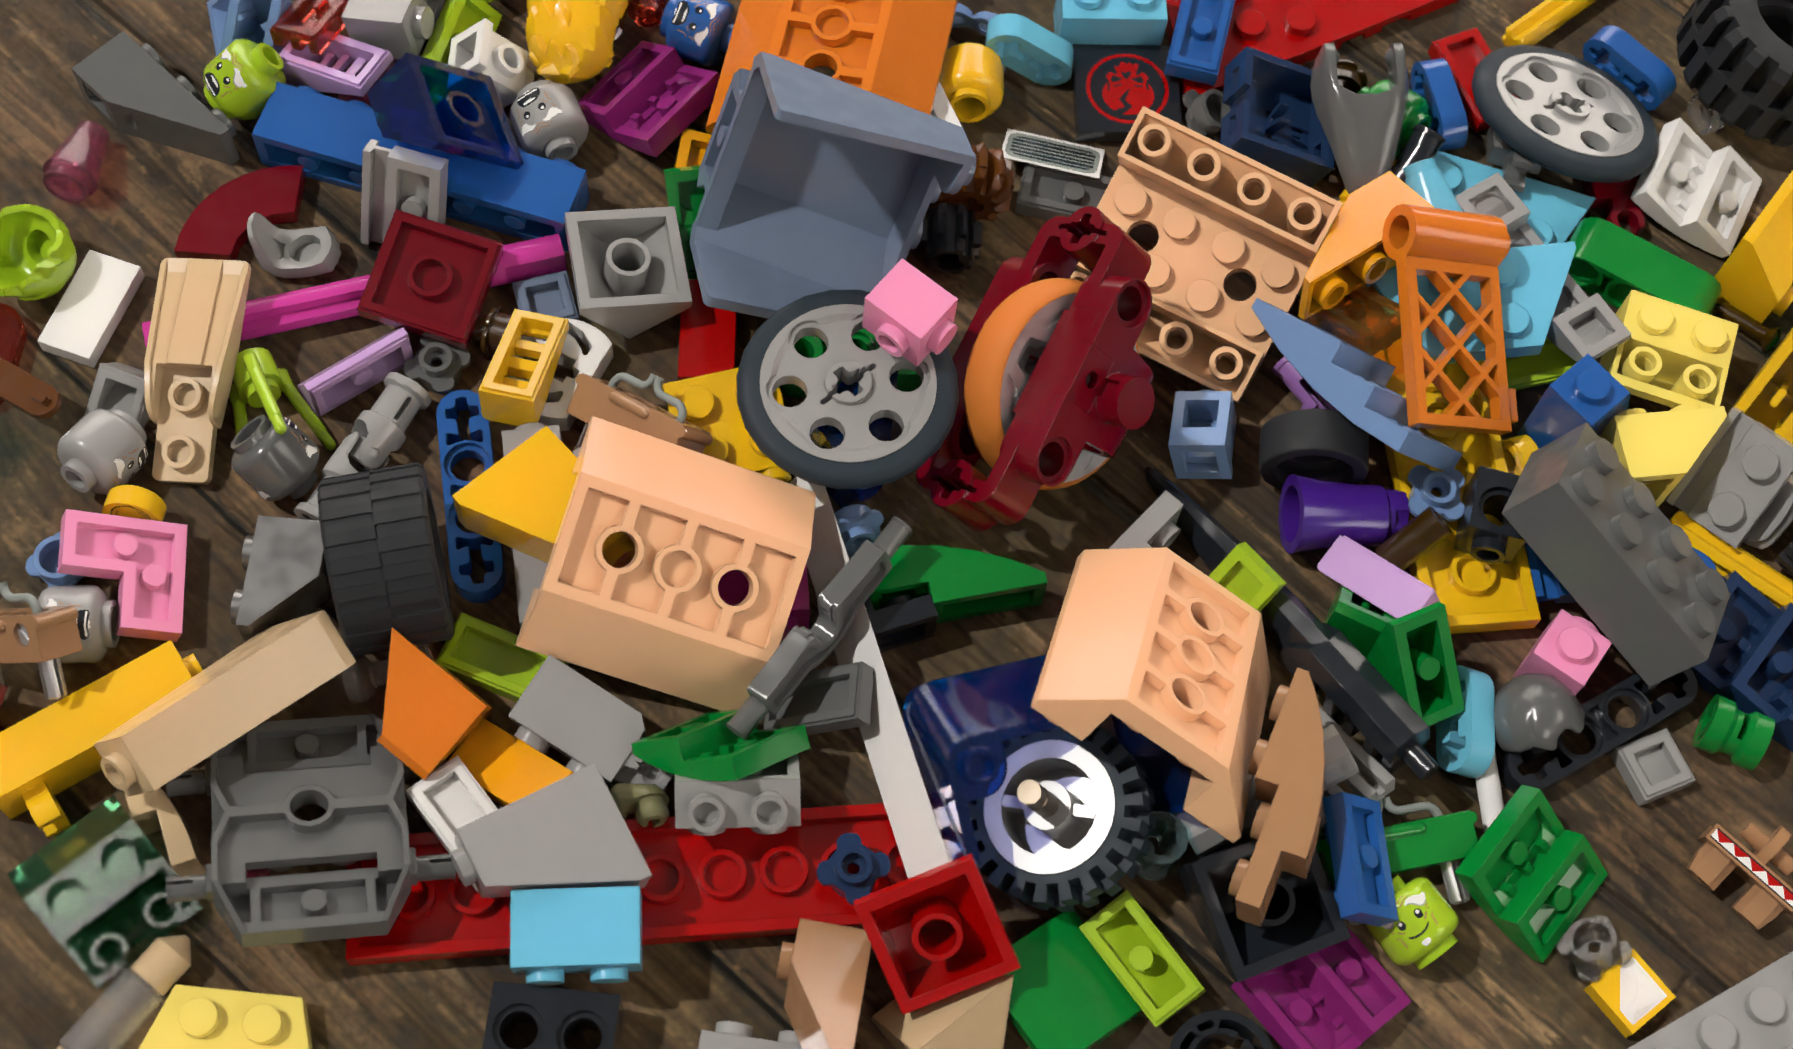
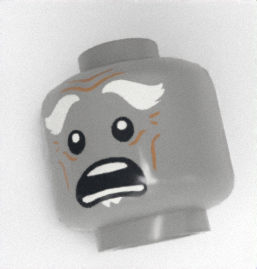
M550 80L534 81L520 90L517 94V99L510 109L511 123L523 150L529 154L550 160L564 159L568 161L577 154L578 148L581 147L588 136L589 126L578 100L571 88L563 84L554 83Z
M94 409L85 414L58 442L57 455L62 464L60 468L62 477L77 491L87 493L90 490L96 494L108 495L111 488L125 485L146 463L148 451L145 444L147 440L145 431L133 417L121 410Z
M94 585L51 586L41 592L38 598L41 607L73 605L78 611L76 621L83 651L60 657L61 664L96 663L105 657L108 648H115L118 645L119 636H116L118 604L115 600H108L106 593L101 588Z

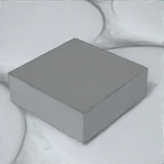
M1667 728L1618 747L1610 754L1638 807L1684 789L1696 781Z

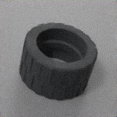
M416 462L323 478L318 484L317 495L321 537L338 623L344 643L354 657L389 651L392 628L416 646L450 640L454 635V621L449 584L436 513L424 466Z

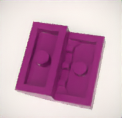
M642 40L591 88L578 103L587 123L632 149L657 157L713 103L720 76L718 72L684 65L674 47Z
M1348 926L1351 938L1238 983L1234 982L1230 986L1282 1049H1356L1412 1002Z

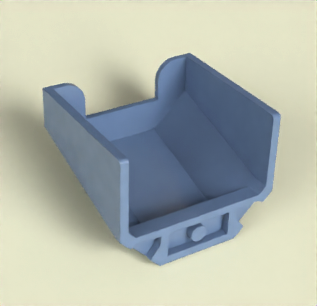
M765 52L758 53L754 57L751 71L740 68L734 73L699 168L697 188L705 189V193L697 217L692 224L689 244L704 304L709 307L769 319L780 308L803 296L828 290H863L871 292L901 259L906 260L910 249H915L918 246L923 232V218L930 203L933 204L938 200L941 191L955 195L962 186H967L971 182L976 169V155L971 148L963 127Z

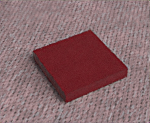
M395 209L357 307L358 314L361 317L396 328H404L405 331L467 350L476 321L480 316L504 251L503 243Z

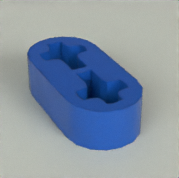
M1604 26L1583 46L1584 60L1607 72L1627 87L1645 106L1647 111L1655 110L1676 90V78L1672 70L1646 47L1617 26Z
M1444 58L1415 62L1411 70V90L1421 95L1427 101L1428 115L1432 118L1430 129L1443 136L1442 138L1446 140L1439 151L1463 148L1468 138V121L1448 62Z

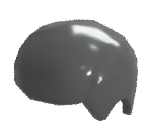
M1525 673L1511 679L1495 694V741L1505 752L1521 753L1533 747L1552 751L1557 748L1558 737L1565 729L1581 733L1584 728L1585 711L1571 690L1553 675Z

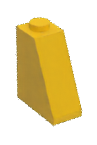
M547 425L452 495L458 520L470 531L548 563L577 475L572 474L577 457ZM615 532L605 539L602 546V554L610 566L621 568L632 561L635 554V545L627 534Z

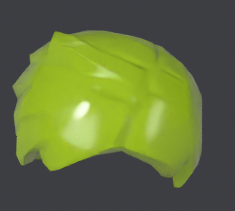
M19 204L2 208L0 212V296L30 301L55 295L71 278L77 264L76 248L67 226L51 210L38 205Z

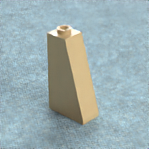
M325 610L267 627L94 743L95 748L102 757L100 762L102 771L109 782L117 789L123 790L127 797L155 791L356 663Z

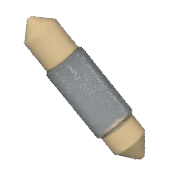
M186 935L157 937L130 968L124 969L59 1040L57 1049H122L164 1002L166 993L191 967L190 938Z

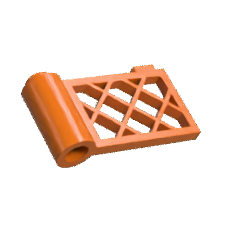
M1410 204L1396 205L1389 212L1385 220L1382 242L1388 257L1396 260L1408 427L1503 435L1511 432V424L1518 422L1516 389L1508 388L1498 266L1507 256L1511 244L1506 224L1501 218L1492 215ZM1417 275L1426 276L1441 293L1431 306L1418 292ZM1466 281L1480 282L1481 306L1477 311L1459 291ZM1447 303L1452 306L1466 323L1456 336L1438 316V313ZM1426 327L1445 347L1435 361L1422 347L1421 333ZM1473 332L1485 345L1486 360L1481 366L1463 346ZM1452 357L1470 377L1460 391L1442 371ZM1431 382L1449 402L1441 414L1427 413L1426 388ZM1477 387L1489 399L1491 418H1482L1467 400Z

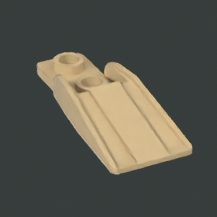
M165 258L160 263L144 360L146 410L149 418L157 425L152 476L159 482L205 485L212 480L217 429H221L240 347L251 274V266L246 261Z

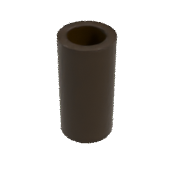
M1429 506L1379 545L1375 551L1378 556L1404 571L1450 535L1452 531L1441 515L1433 507Z

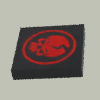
M1073 44L1072 86L1076 142L1124 143L1143 106L1182 125L1178 77L1164 74L1170 46Z

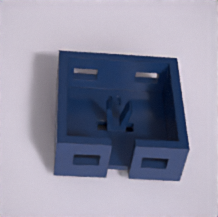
M1248 46L1225 66L1223 104L1230 106L1231 109L1222 118L1220 144L1310 188L1334 170V155L1312 101L1310 89L1312 70ZM1265 133L1271 135L1272 139L1265 137Z

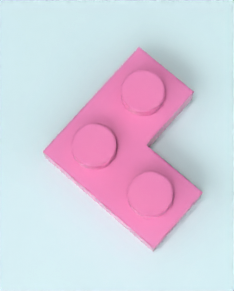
M66 509L61 518L57 573L119 580L116 636L177 642L182 635L188 525Z

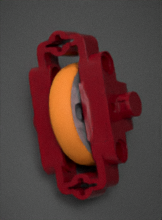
M1087 206L1076 210L1069 217L1055 216L1049 219L1039 230L1025 258L1011 257L1003 262L952 358L958 373L959 403L954 424L941 447L917 469L916 480L920 486L931 493V498L935 504L973 531L983 532L992 528L997 523L1003 525L1018 523L1029 511L1039 490L1066 488L1085 480L1100 469L1109 458H1114L1128 429H1139L1151 417L1155 401L1151 385L1154 377L1150 367L1139 356L1137 340L1152 309L1151 289L1144 281L1151 267V256L1098 208ZM1079 262L1092 273L1086 277L1084 282L1070 279ZM980 458H983L992 468L989 477L974 467Z

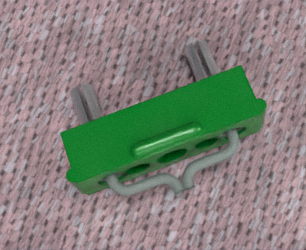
M1390 796L1378 801L1380 802L1381 812L1384 805L1390 813L1395 815L1429 811L1433 815L1431 818L1384 827L1391 875L1440 865L1449 903L1457 905L1469 901L1470 895L1454 872L1478 842L1473 824L1478 819L1477 814L1466 810L1442 815L1440 809L1430 802L1396 806L1392 803ZM1326 838L1317 841L1316 851L1330 886L1334 887L1335 878L1330 846ZM1348 920L1351 925L1363 924Z

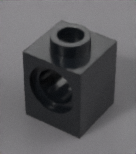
M1484 466L1478 467L1463 491L1462 503L1465 506V512L1458 520L1453 550L1468 553L1475 560L1484 563L1494 564L1503 562L1510 564L1526 542L1502 514L1520 477L1519 475ZM1484 514L1496 517L1503 526L1491 523Z

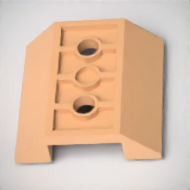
M1143 106L1117 154L1119 166L1097 206L1101 212L1127 234L1137 225L1147 224L1155 228L1159 235L1156 246L1148 251L1151 256V267L1144 281L1151 289L1152 309L1137 340L1139 353L1211 390L1232 391L1233 400L1239 403L1273 344V340L1252 310V305L1256 298L1289 313L1303 287L1304 277L1331 229L1342 203ZM1079 262L1070 279L1084 282L1086 277L1092 273ZM1244 272L1253 277L1256 283V290L1249 299L1236 301L1225 293V281L1234 273Z
M591 416L572 473L577 475L540 588H534L515 646L546 656L550 654L556 659L720 711L740 709L750 697L747 687L780 646L811 550L816 493ZM615 532L627 534L635 545V554L632 561L621 568L610 566L602 554V546L605 539ZM731 570H738L743 573L749 583V591L746 598L737 605L726 604L718 592L719 580L726 572Z
M1167 547L1084 550L1077 557L1031 707L1044 715L1051 723L1060 726L1081 741L1110 714L1122 720L1130 729L1141 733L1175 756L1180 763L1192 768L1183 810L1195 817L1202 825L1213 829L1234 843L1242 834L1253 775L1248 774V767L1255 745L1260 739L1271 683L1262 615L1259 611Z

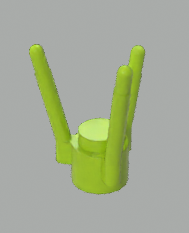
M254 347L239 352L233 376L234 384H232L229 399L233 406L236 435L248 423L247 403L255 408L264 407L276 433L280 435L286 433L287 427L276 402L280 398L281 392H283L327 450L335 449L336 442L293 385L287 369L277 368L270 351Z

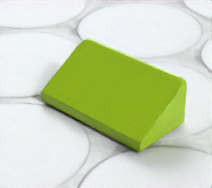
M1128 890L1124 891L1079 927L1155 1027L1161 1025L1206 992Z

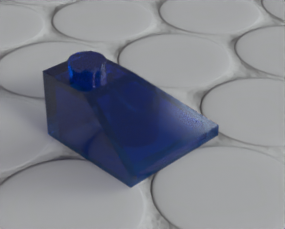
M406 52L367 92L377 125L382 136L385 138L518 170L524 164L490 76Z

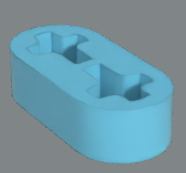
M999 14L992 17L988 22L985 46L991 48L999 55L1003 65L1041 85H1060L1071 78L1074 49L1065 39L1019 14Z
M1457 665L1465 711L1436 723L1437 762L1447 772L1470 779L1478 778L1490 767L1494 757V685L1488 674Z

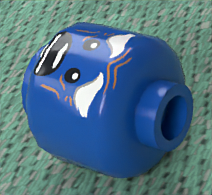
M670 0L661 19L660 34L666 37V45L674 47L680 57L706 67H713L727 53L736 20L735 8L725 0Z

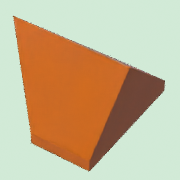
M392 628L382 734L377 742L423 780H426L470 735L477 725L490 715L494 708L446 668Z

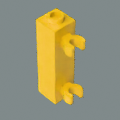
M170 640L0 732V810L10 820L29 810L39 829H43L48 839L71 827L65 812L54 795L102 769L100 764L102 757L95 748L94 743L203 671L195 655L192 653L182 659Z

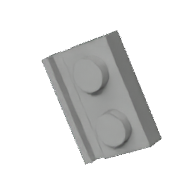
M371 139L363 149L361 243L369 245L371 241L382 244L395 209L445 224L449 160L396 145L393 149L379 146V141Z
M1733 407L1689 471L1668 496L1666 502L1686 512L1687 516L1734 548H1737L1742 544L1792 476L1793 444L1759 421L1757 422L1747 416L1739 408Z

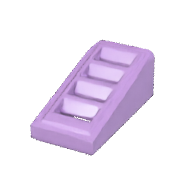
M307 23L302 26L279 53L284 62L282 70L287 85L294 87L308 86L319 92L364 96L394 60L390 51Z

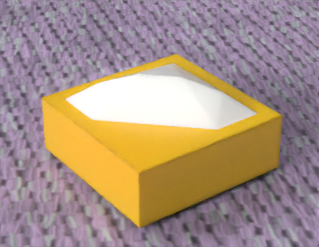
M1634 949L1626 953L1584 989L1587 995L1625 1038L1635 1033L1676 998Z

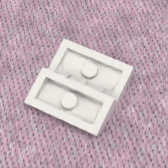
M1680 117L1664 124L1658 137L1656 158L1650 167L1641 173L1630 199L1673 234L1708 253L1723 258L1729 256L1732 252L1762 179L1731 146L1713 152Z

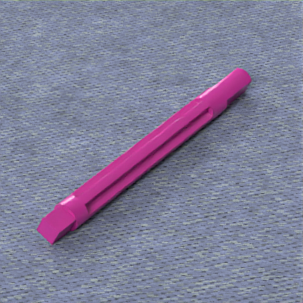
M559 233L503 245L504 251L490 287L567 271ZM370 275L246 301L240 341L358 316L357 307ZM151 321L142 323L146 348Z

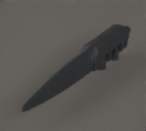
M1147 467L1145 469L1146 479L1158 498L1167 490L1184 504L1176 525L1181 529V532L1211 572H1213L1237 544L1241 542L1157 469ZM1284 586L1260 611L1264 634L1280 651L1277 659L1292 675L1295 674L1297 667L1309 671L1315 692L1322 689L1326 693L1323 708L1338 725H1343L1342 730L1350 737L1361 732L1366 738L1363 750L1390 774L1406 764L1420 781L1423 782L1429 779L1440 767L1423 748L1430 738V727L1339 629L1326 623H1321Z

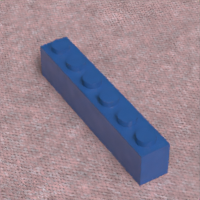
M277 82L276 89L270 95L252 132V137L263 165L270 167L300 165L304 167L306 177L361 193L363 149L371 139L379 141V146L393 149L396 145L448 159L447 218L524 240L559 233L563 251L565 252L569 251L564 214L565 212L585 211L590 200L587 171L578 168L570 161L546 159L529 154L515 145H497L476 139L473 135L462 130L453 129L448 131L427 125L410 115L396 116L378 111L361 101L350 100L347 102L329 97L308 86L294 87Z

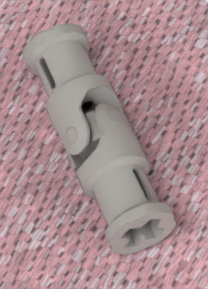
M397 372L388 373L383 380L385 389L370 410H363L354 422L352 433L344 438L321 470L323 478L386 468L389 462L388 455L391 451L401 448L406 440L404 431L417 412L427 409L432 402L429 393L409 377ZM318 486L307 502L298 503L294 509L298 519L319 521Z

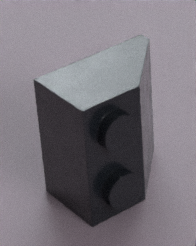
M1251 838L1176 867L1199 927L1235 983L1351 938L1344 919L1340 917L1339 906L1316 849L1306 879L1282 870L1261 927L1237 919L1236 896L1228 894L1232 875L1239 859L1243 858L1250 861L1258 840Z

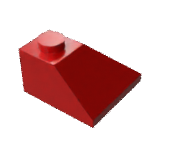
M972 853L853 901V906L903 1015L1021 968Z

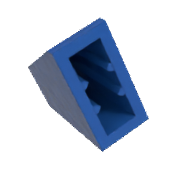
M1586 354L1549 385L1516 436L1528 435L1534 440L1537 447L1541 448L1586 422L1600 436L1616 414L1628 410L1630 392L1591 355Z

